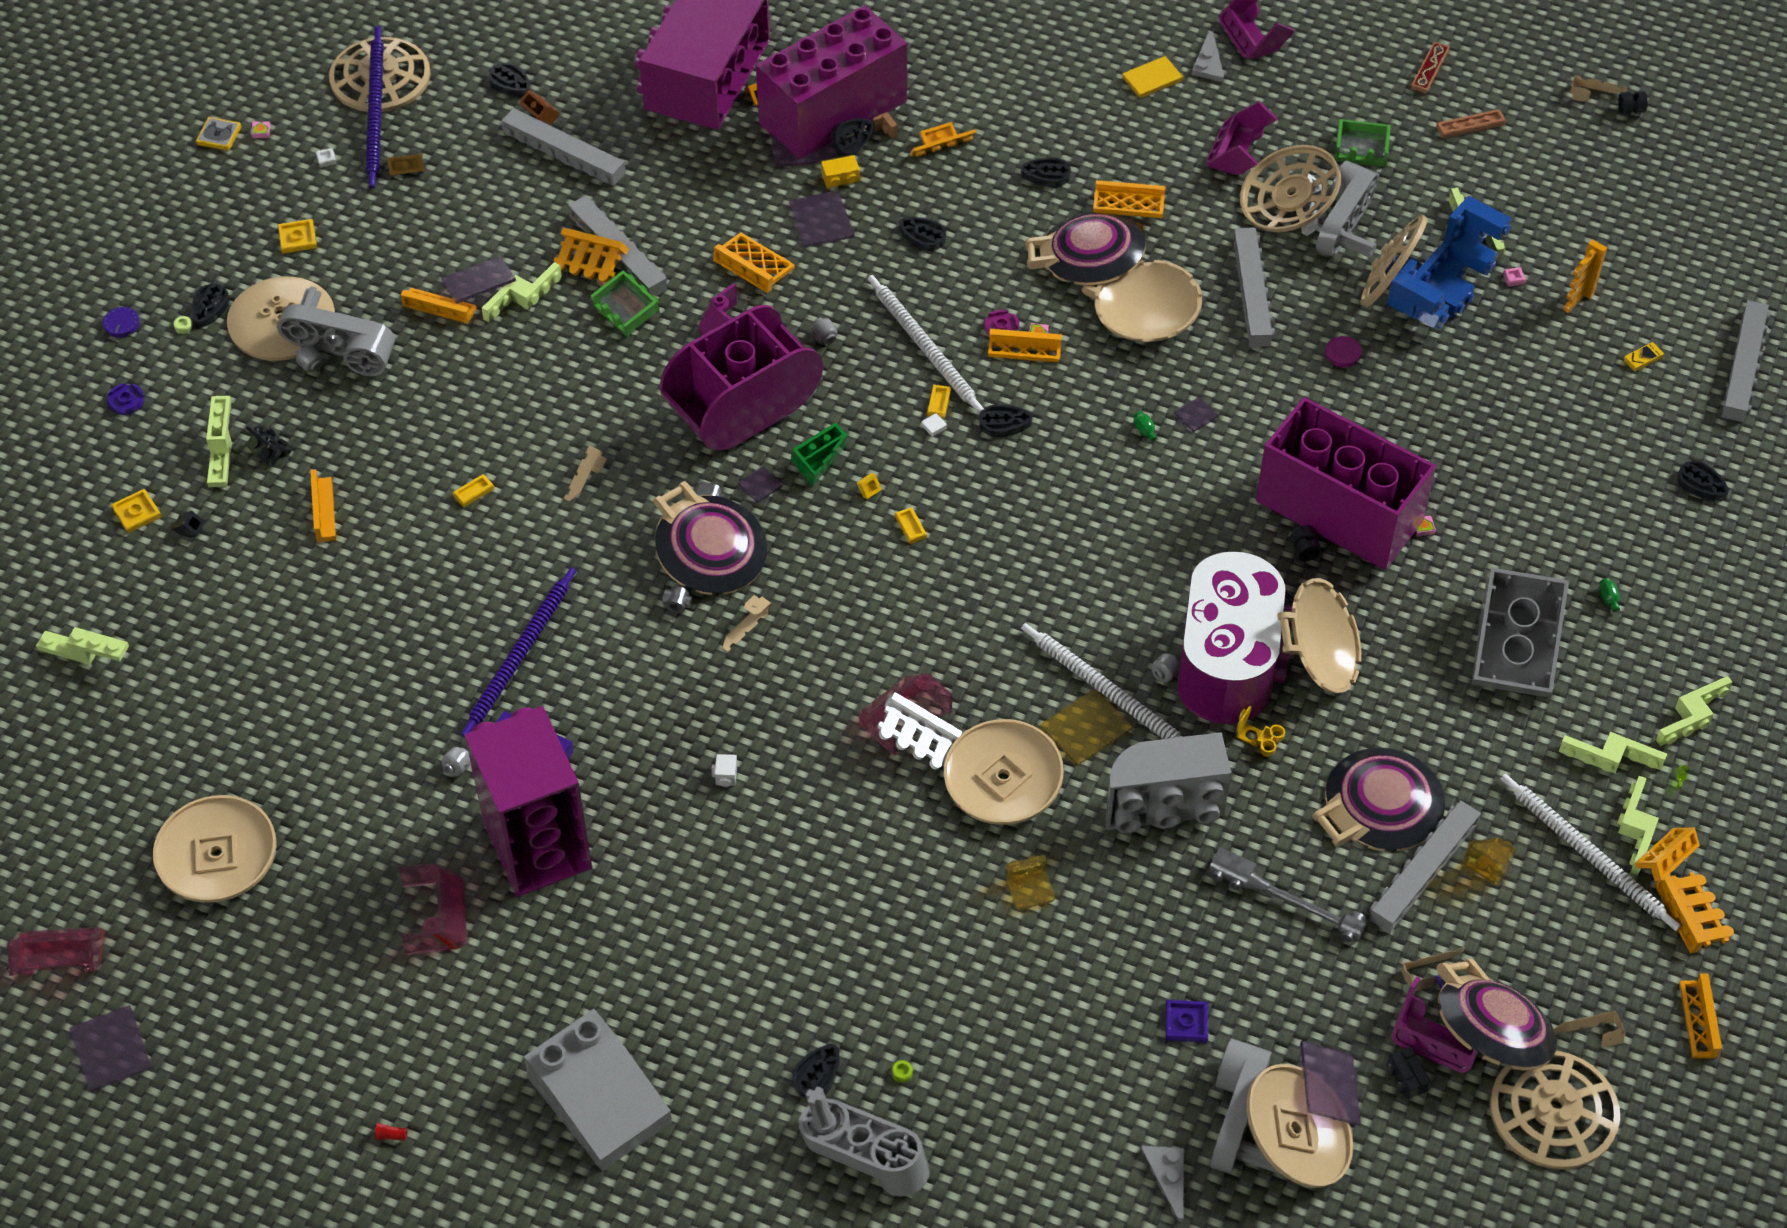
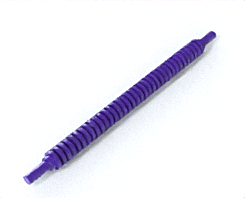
M380 26L374 28V39L370 44L366 171L369 174L368 187L370 189L375 188L376 175L380 169L384 43L381 40Z
M570 567L563 579L554 584L495 676L470 711L469 722L461 732L462 737L465 738L464 734L471 732L475 725L483 722L568 592V584L576 573L574 568Z

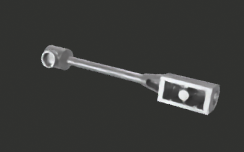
M700 481L696 493L698 496L713 495L725 498V493H722V489L718 485ZM678 584V587H672L670 591L665 590L662 604L666 605V608L673 613H682L685 607L690 608L692 597L689 596V592L685 587Z
M1222 847L1217 851L1209 867L1213 880L1221 882L1222 879L1230 882L1229 886L1234 890H1240L1242 887L1264 893L1268 892L1337 924L1339 933L1342 934L1341 938L1344 941L1352 942L1353 939L1359 941L1366 926V917L1362 913L1352 911L1350 915L1346 914L1343 917H1339L1272 886L1255 873L1256 863Z

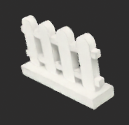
M894 693L885 703L884 707L886 708L884 712L887 715L884 722L880 721L877 726L880 729V738L888 740L891 736L897 739L896 746L900 750H904L908 746L914 748V758L921 760L926 755L931 758L929 764L935 770L939 769L942 765L944 766L948 750L961 735L962 731L899 694ZM898 720L904 723L900 732L895 730ZM915 730L920 732L917 742L911 739ZM932 740L937 742L934 752L928 749Z

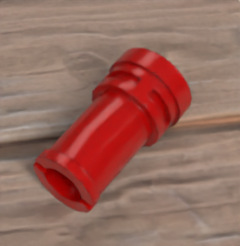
M377 1123L375 1140L391 1139L406 1142L408 1128L391 1127L387 1124Z

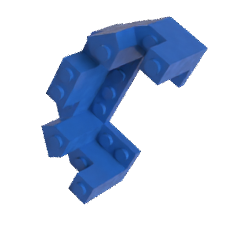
M1468 195L1449 216L1445 239L1418 270H1416L1417 261L1411 259L1392 280L1387 304L1432 328L1441 329L1449 317L1454 319L1458 313L1461 314L1465 305L1471 303L1475 296L1473 293L1475 286L1464 280L1468 267L1486 276L1494 268L1499 253L1481 243L1487 235L1497 240H1500L1504 235L1506 236L1511 229V217Z

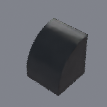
M191 510L180 514L171 530L185 537H197L205 521Z

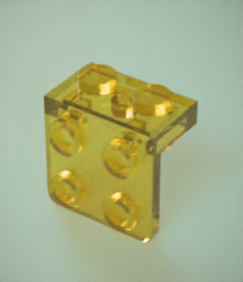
M1045 855L1031 856L1028 859L1015 860L1005 865V879L1017 910L1035 907L1055 900V895L1046 873L1047 860Z

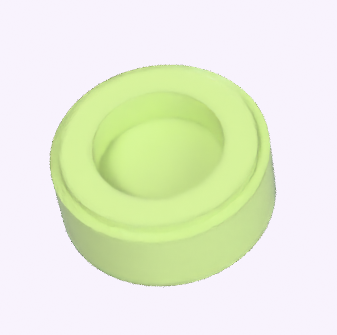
M186 316L178 317L174 321L175 331L179 334L190 332L193 328L191 319Z

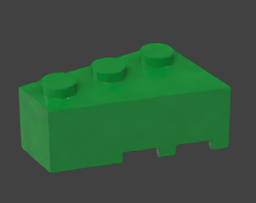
M835 422L792 449L791 462L812 486L816 484L844 449L847 434Z

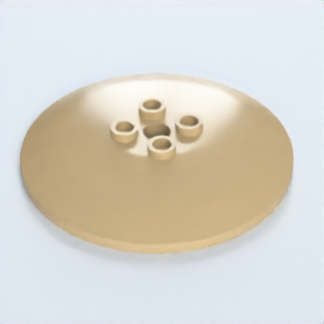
M298 277L266 279L250 286L235 299L227 316L228 332L234 344L241 351L252 357L269 361L296 358V352L301 346L288 342L279 334L277 326L282 313H276L283 311L288 305H300L306 288L310 289V286L316 287L317 291H321L316 308L335 312L333 302L328 293L312 281Z
M1011 719L991 720L968 729L952 744L944 763V781L954 803L969 816L990 824H1016L1036 817L1053 803L1059 794L1063 782L1064 769L1062 757L1052 739L1033 725ZM1002 773L1009 775L1007 779H1000L998 776Z
M216 795L197 799L174 812L160 828L153 848L155 869L163 884L182 898L206 903L225 901L250 890L266 875L276 853V834L266 813L246 799L229 795ZM214 851H222L219 856H212Z
M1277 1064L1260 1072L1250 1085L1246 1109L1251 1133L1264 1157L1280 1174L1294 1183L1305 1187L1321 1188L1338 1181L1346 1173L1351 1163L1353 1138L1346 1113L1336 1096L1318 1077L1298 1066Z

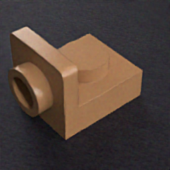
M888 112L873 118L875 132L883 129L885 134H888L891 139L898 137V125Z

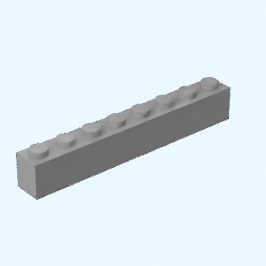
M515 108L501 120L503 133L588 173L604 183L614 186L626 174L624 161Z
M584 196L568 205L570 217L585 233L621 241L629 248L627 255L620 254L622 258L620 261L617 260L616 265L621 271L624 270L628 275L631 274L639 285L642 284L651 296L654 295L656 297L667 290V277L665 274L657 270L656 265L650 262L646 255L637 249L633 241L630 242L627 239L625 233L620 231L616 224L607 218L604 211H600L593 200Z
M1235 228L1233 244L1249 347L1271 346V340L1275 338V330L1271 328L1273 317L1269 315L1271 306L1270 301H1267L1268 288H1265L1266 274H1263L1264 261L1260 259L1262 258V248L1258 246L1260 245V235L1256 234V228Z
M1747 300L1739 330L1722 418L1743 422L1745 416L1750 415L1752 405H1749V402L1752 403L1754 392L1751 390L1755 389L1757 378H1754V376L1758 375L1760 365H1757V362L1760 363L1763 352H1760V349H1763L1765 339L1762 337L1766 336L1768 326L1765 323L1769 322L1771 314L1768 312L1769 305Z
M1461 800L1456 806L1453 805L1449 809L1447 818L1445 820L1442 818L1439 821L1435 833L1431 832L1427 836L1426 844L1423 847L1421 845L1418 847L1413 860L1409 859L1403 867L1404 871L1401 874H1396L1392 881V886L1390 888L1386 887L1381 894L1379 902L1375 901L1369 910L1371 912L1369 919L1371 922L1388 933L1392 932L1476 827L1481 815L1479 811Z

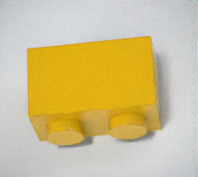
M855 155L821 162V172L826 188L860 182V169Z

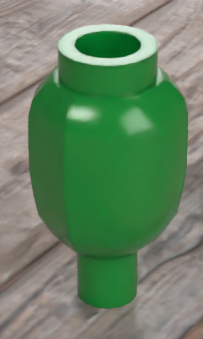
M1142 411L1133 415V423L1141 435L1148 437L1151 442L1155 441L1157 437L1154 434L1155 425L1152 419Z
M1609 578L1602 579L1599 582L1600 596L1606 605L1611 606L1613 612H1617L1620 610L1618 605L1620 595L1617 586Z

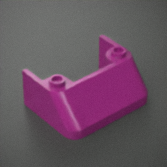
M1232 0L1221 12L1219 22L1244 58L1251 60L1277 52L1295 32L1294 29L1277 22L1263 36L1254 23L1259 14V6L1256 3L1258 0Z
M1260 100L1230 116L1222 124L1205 163L1210 168L1234 175L1244 174L1247 170L1258 164L1247 152L1251 141L1260 139L1264 134V128L1277 121L1278 118Z
M734 283L710 301L699 323V333L701 335L733 319L725 312L737 304L736 285Z
M1417 976L1409 988L1392 1031V1040L1398 1046L1403 1048L1412 1047L1415 1053L1457 1072L1464 1073L1469 1071L1478 1051L1474 1048L1469 1050L1447 1027L1424 1018L1426 1005L1421 999L1414 996L1420 981V977Z

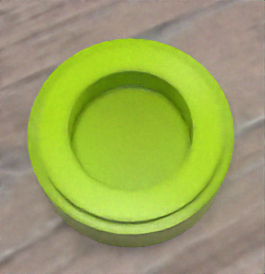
M900 1060L893 1064L892 1077L895 1081L905 1083L912 1078L913 1068L909 1062Z

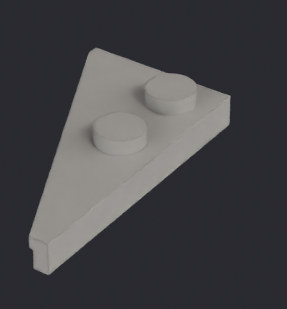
M1209 31L1192 69V75L1223 82L1224 74L1214 34L1212 31Z
M1142 1146L1143 1156L1145 1155L1152 1174L1156 1176L1157 1183L1163 1195L1166 1196L1173 1215L1177 1217L1178 1222H1183L1184 1148Z

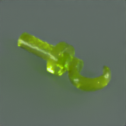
M1686 765L1678 767L1677 788L1679 789L1682 788L1683 782L1687 780L1686 772L1681 770L1686 769L1688 771L1689 767Z

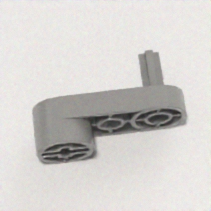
M1346 160L1339 168L1341 184L1334 200L1337 203L1322 226L1316 250L1330 257H1335L1341 247H1345L1367 257H1372L1377 244L1353 235L1351 232L1374 196L1379 181V173ZM1336 176L1331 187L1330 196L1332 195L1336 185Z
M310 286V289L306 288L300 305L293 304L284 308L277 329L279 334L288 342L298 346L312 345L319 351L341 355L345 364L351 370L364 376H378L385 371L395 337L391 330L383 324L316 308L321 291H317L316 287Z
M1233 1038L1230 1039L1225 1051L1216 1087L1234 1094L1215 1146L1210 1167L1232 1174L1238 1159L1278 1173L1264 1157L1257 1145L1244 1141L1249 1126L1246 1109L1248 1091L1255 1077L1269 1067L1272 1052Z
M816 1087L814 1091L811 1089L807 1091L806 1097L809 1105L802 1111L799 1118V1129L809 1149L878 1178L883 1190L891 1195L908 1196L919 1191L926 1184L929 1177V1165L917 1134L840 1101L826 1099L824 1091L820 1087ZM867 1139L862 1143H857L860 1140Z

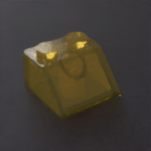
M1500 838L1470 841L1462 865L1493 884L1498 885L1511 867L1516 848L1511 843Z

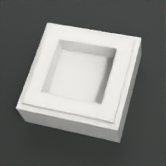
M333 148L316 151L320 168L337 164Z
M937 413L921 421V426L932 437L947 429V424Z

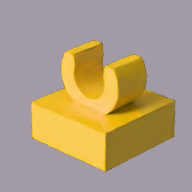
M870 473L857 482L858 488L865 499L872 497L882 490L874 473Z

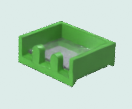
M1340 119L1335 161L1344 162L1347 160L1355 164L1386 167L1391 125Z
M624 270L591 295L593 306L627 338L633 330L656 312H660L658 299L654 295L651 296L642 284L639 285L631 274L628 275Z

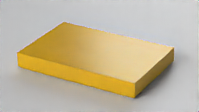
M1166 56L1127 71L1122 75V78L1139 98L1183 81V76Z

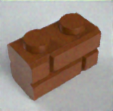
M528 90L520 100L519 104L538 120L550 126L559 115V111L531 90Z

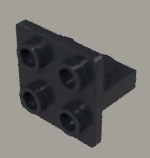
M257 425L255 427L247 426L246 429L252 435L245 446L268 466L273 467L282 452L291 453L293 451L288 446L287 441L276 436L277 433L270 428L263 429Z

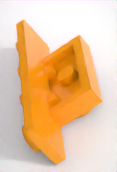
M949 122L920 131L919 134L923 145L913 148L910 155L911 157H921L929 151L937 152L945 146L950 148L961 141L964 143L973 140L976 130L957 135L953 123Z

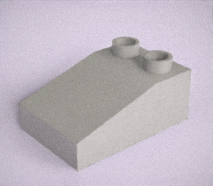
M1497 568L1490 569L1486 578L1480 614L1472 685L1547 698L1551 696L1569 580Z
M595 1009L524 1056L530 1082L602 1171L672 1123L671 1111L619 1038Z

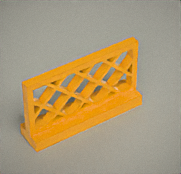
M1096 180L1093 213L1163 218L1165 186Z
M739 233L723 246L718 244L714 247L713 261L766 293L772 290L773 284L795 268V264L743 233ZM742 240L747 244H737V242ZM738 249H747L748 252H738ZM750 249H757L760 252H751ZM742 257H749V260H745ZM751 257H761V260H752ZM764 257H771L774 260H764ZM765 265H775V268H765ZM777 265H784L786 268H778ZM768 273H776V275L773 277Z

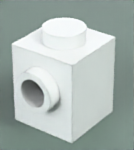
M717 754L716 765H712V777H715L716 785L723 787L736 786L737 755Z

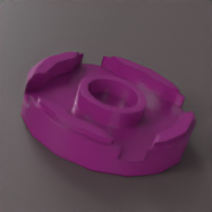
M1007 310L993 311L984 320V331L988 336L990 329L1019 331V319L1015 314L1012 315Z
M1346 336L1334 337L1326 344L1325 355L1329 362L1334 363L1333 365L1345 368L1355 365L1360 360L1362 349L1356 340Z

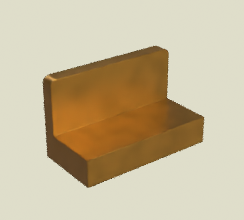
M423 154L387 158L390 175L424 171Z

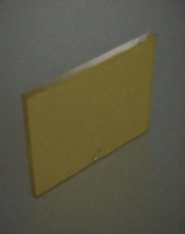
M1095 689L1040 724V727L1077 766L1132 730V726Z

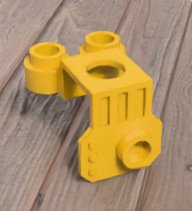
M1249 706L1247 710L1243 709L1239 716L1240 721L1237 725L1236 738L1256 748L1260 746L1261 754L1265 757H1270L1275 753L1276 743L1284 739L1285 729L1281 725H1273L1271 728L1265 726L1262 731L1248 724L1247 721L1252 706ZM1248 731H1254L1257 737L1251 740L1245 734Z

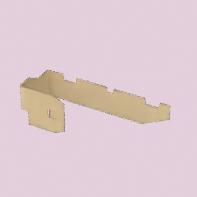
M1574 76L1572 85L1609 93L1627 91V86L1622 88L1618 87L1617 84L1601 83V81L1589 78L1585 80L1580 76ZM1572 86L1570 94H1573L1572 99L1583 102L1589 100L1591 93L1588 89Z
M591 446L588 447L586 451L588 455L586 459H582L577 470L578 475L574 476L569 486L570 492L564 497L565 500L571 501L581 493L591 471L599 473L602 470L607 459L601 456L604 452Z
M752 596L744 606L751 613L726 636L723 649L728 652L733 643L737 644L746 635V631L752 630L758 624L757 620L760 617L764 618L768 614L771 602L763 597Z
M1464 948L1454 952L1440 953L1437 956H1428L1415 962L1403 963L1401 972L1409 986L1413 983L1407 969L1450 959L1464 952ZM1435 977L1420 979L1416 991L1432 986Z
M1616 1011L1567 1021L1554 1028L1557 1035V1032L1561 1031L1566 1033L1579 1030L1580 1027L1584 1029L1597 1026L1601 1022H1614L1618 1030L1605 1033L1602 1036L1601 1046L1609 1047L1622 1044L1625 1037L1621 1020Z

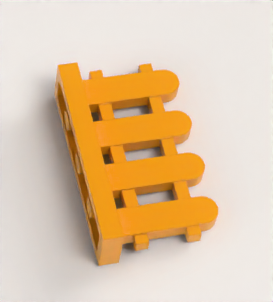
M563 228L561 235L565 237V241H561L560 245L562 248L558 258L555 257L553 261L560 265L561 272L567 266H570L569 272L574 276L578 275L582 269L587 279L594 278L595 274L598 273L599 280L606 283L610 280V277L615 275L613 270L617 260L620 261L622 258L620 254L627 255L629 248L621 241ZM573 250H576L573 260L569 261ZM588 253H590L591 255L588 260L587 265H585L584 262L586 260V257ZM602 257H606L602 268H598Z
M1593 239L1588 243L1584 259L1579 262V265L1573 272L1575 277L1569 286L1572 289L1566 297L1569 301L1563 308V311L1567 313L1571 312L1584 296L1591 299L1595 294L1607 247Z
M1690 872L1687 877L1676 878V876H1670L1669 874L1663 881H1657L1655 887L1670 916L1681 925L1678 931L1690 954L1697 953L1703 944L1705 947H1710L1712 942L1722 940L1723 944L1728 943L1734 934V930L1730 926L1721 925L1720 921H1722L1725 914L1719 908H1712L1711 904L1715 901V895L1710 891H1703L1702 887L1706 883V878L1700 874L1695 875L1694 872ZM1693 889L1696 894L1685 895L1684 891ZM1702 906L1705 908V911L1694 912L1693 908ZM1713 923L1715 927L1704 930L1702 925Z

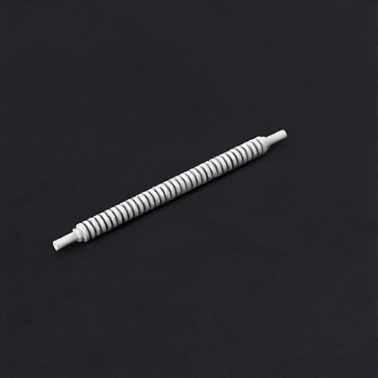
M870 275L868 281L876 289V296L961 399L971 404L980 414L984 408L976 400L973 389L889 288L881 285L873 275Z
M1026 623L1022 625L1021 629L1034 638L1038 647L1155 734L1161 736L1162 739L1183 737L1181 732L1177 731V729L1173 728L1151 710L1145 708L1144 705H1141L1140 702L1109 679H1106L1105 676H1102L1101 673H1098L1097 670H1094L1082 659H1079L1078 656H1075V654L1071 653L1059 642H1056L1048 634L1039 633Z
M1507 774L1501 777L1500 780L1514 791L1517 800H1520L1533 814L1539 817L1540 820H1543L1556 834H1559L1561 838L1563 837V840L1567 841L1569 845L1571 844V847L1579 851L1592 865H1595L1597 869L1599 868L1600 872H1603L1605 876L1607 875V878L1611 879L1613 883L1615 882V885L1619 886L1624 893H1627L1639 906L1643 907L1649 914H1652L1653 918L1662 919L1675 931L1680 929L1681 925L1666 913L1665 906L1659 900L1652 897V894H1648L1644 887H1640L1639 883H1636L1631 876H1628L1623 869H1620L1615 862H1612L1608 856L1604 855L1586 837L1584 838L1578 830L1576 831L1558 813L1556 814V811L1548 807L1527 786H1519Z

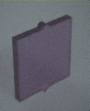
M1200 397L1174 411V414L1182 421V424L1186 425L1193 433L1218 418V415L1210 408V405H1207Z
M764 466L738 482V485L746 492V495H749L756 503H759L783 487V484L775 478V474H771Z

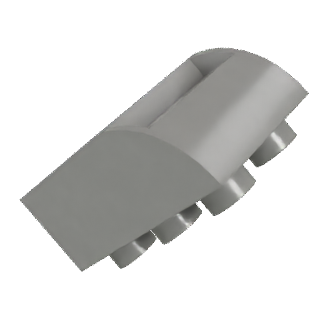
M1222 732L1145 741L1123 751L1111 769L1105 818L1106 830L1117 829L1121 833H1131L1144 825L1157 824L1160 828H1171L1178 825L1180 821L1197 819L1199 823L1206 824L1218 820L1220 816H1224L1231 769Z

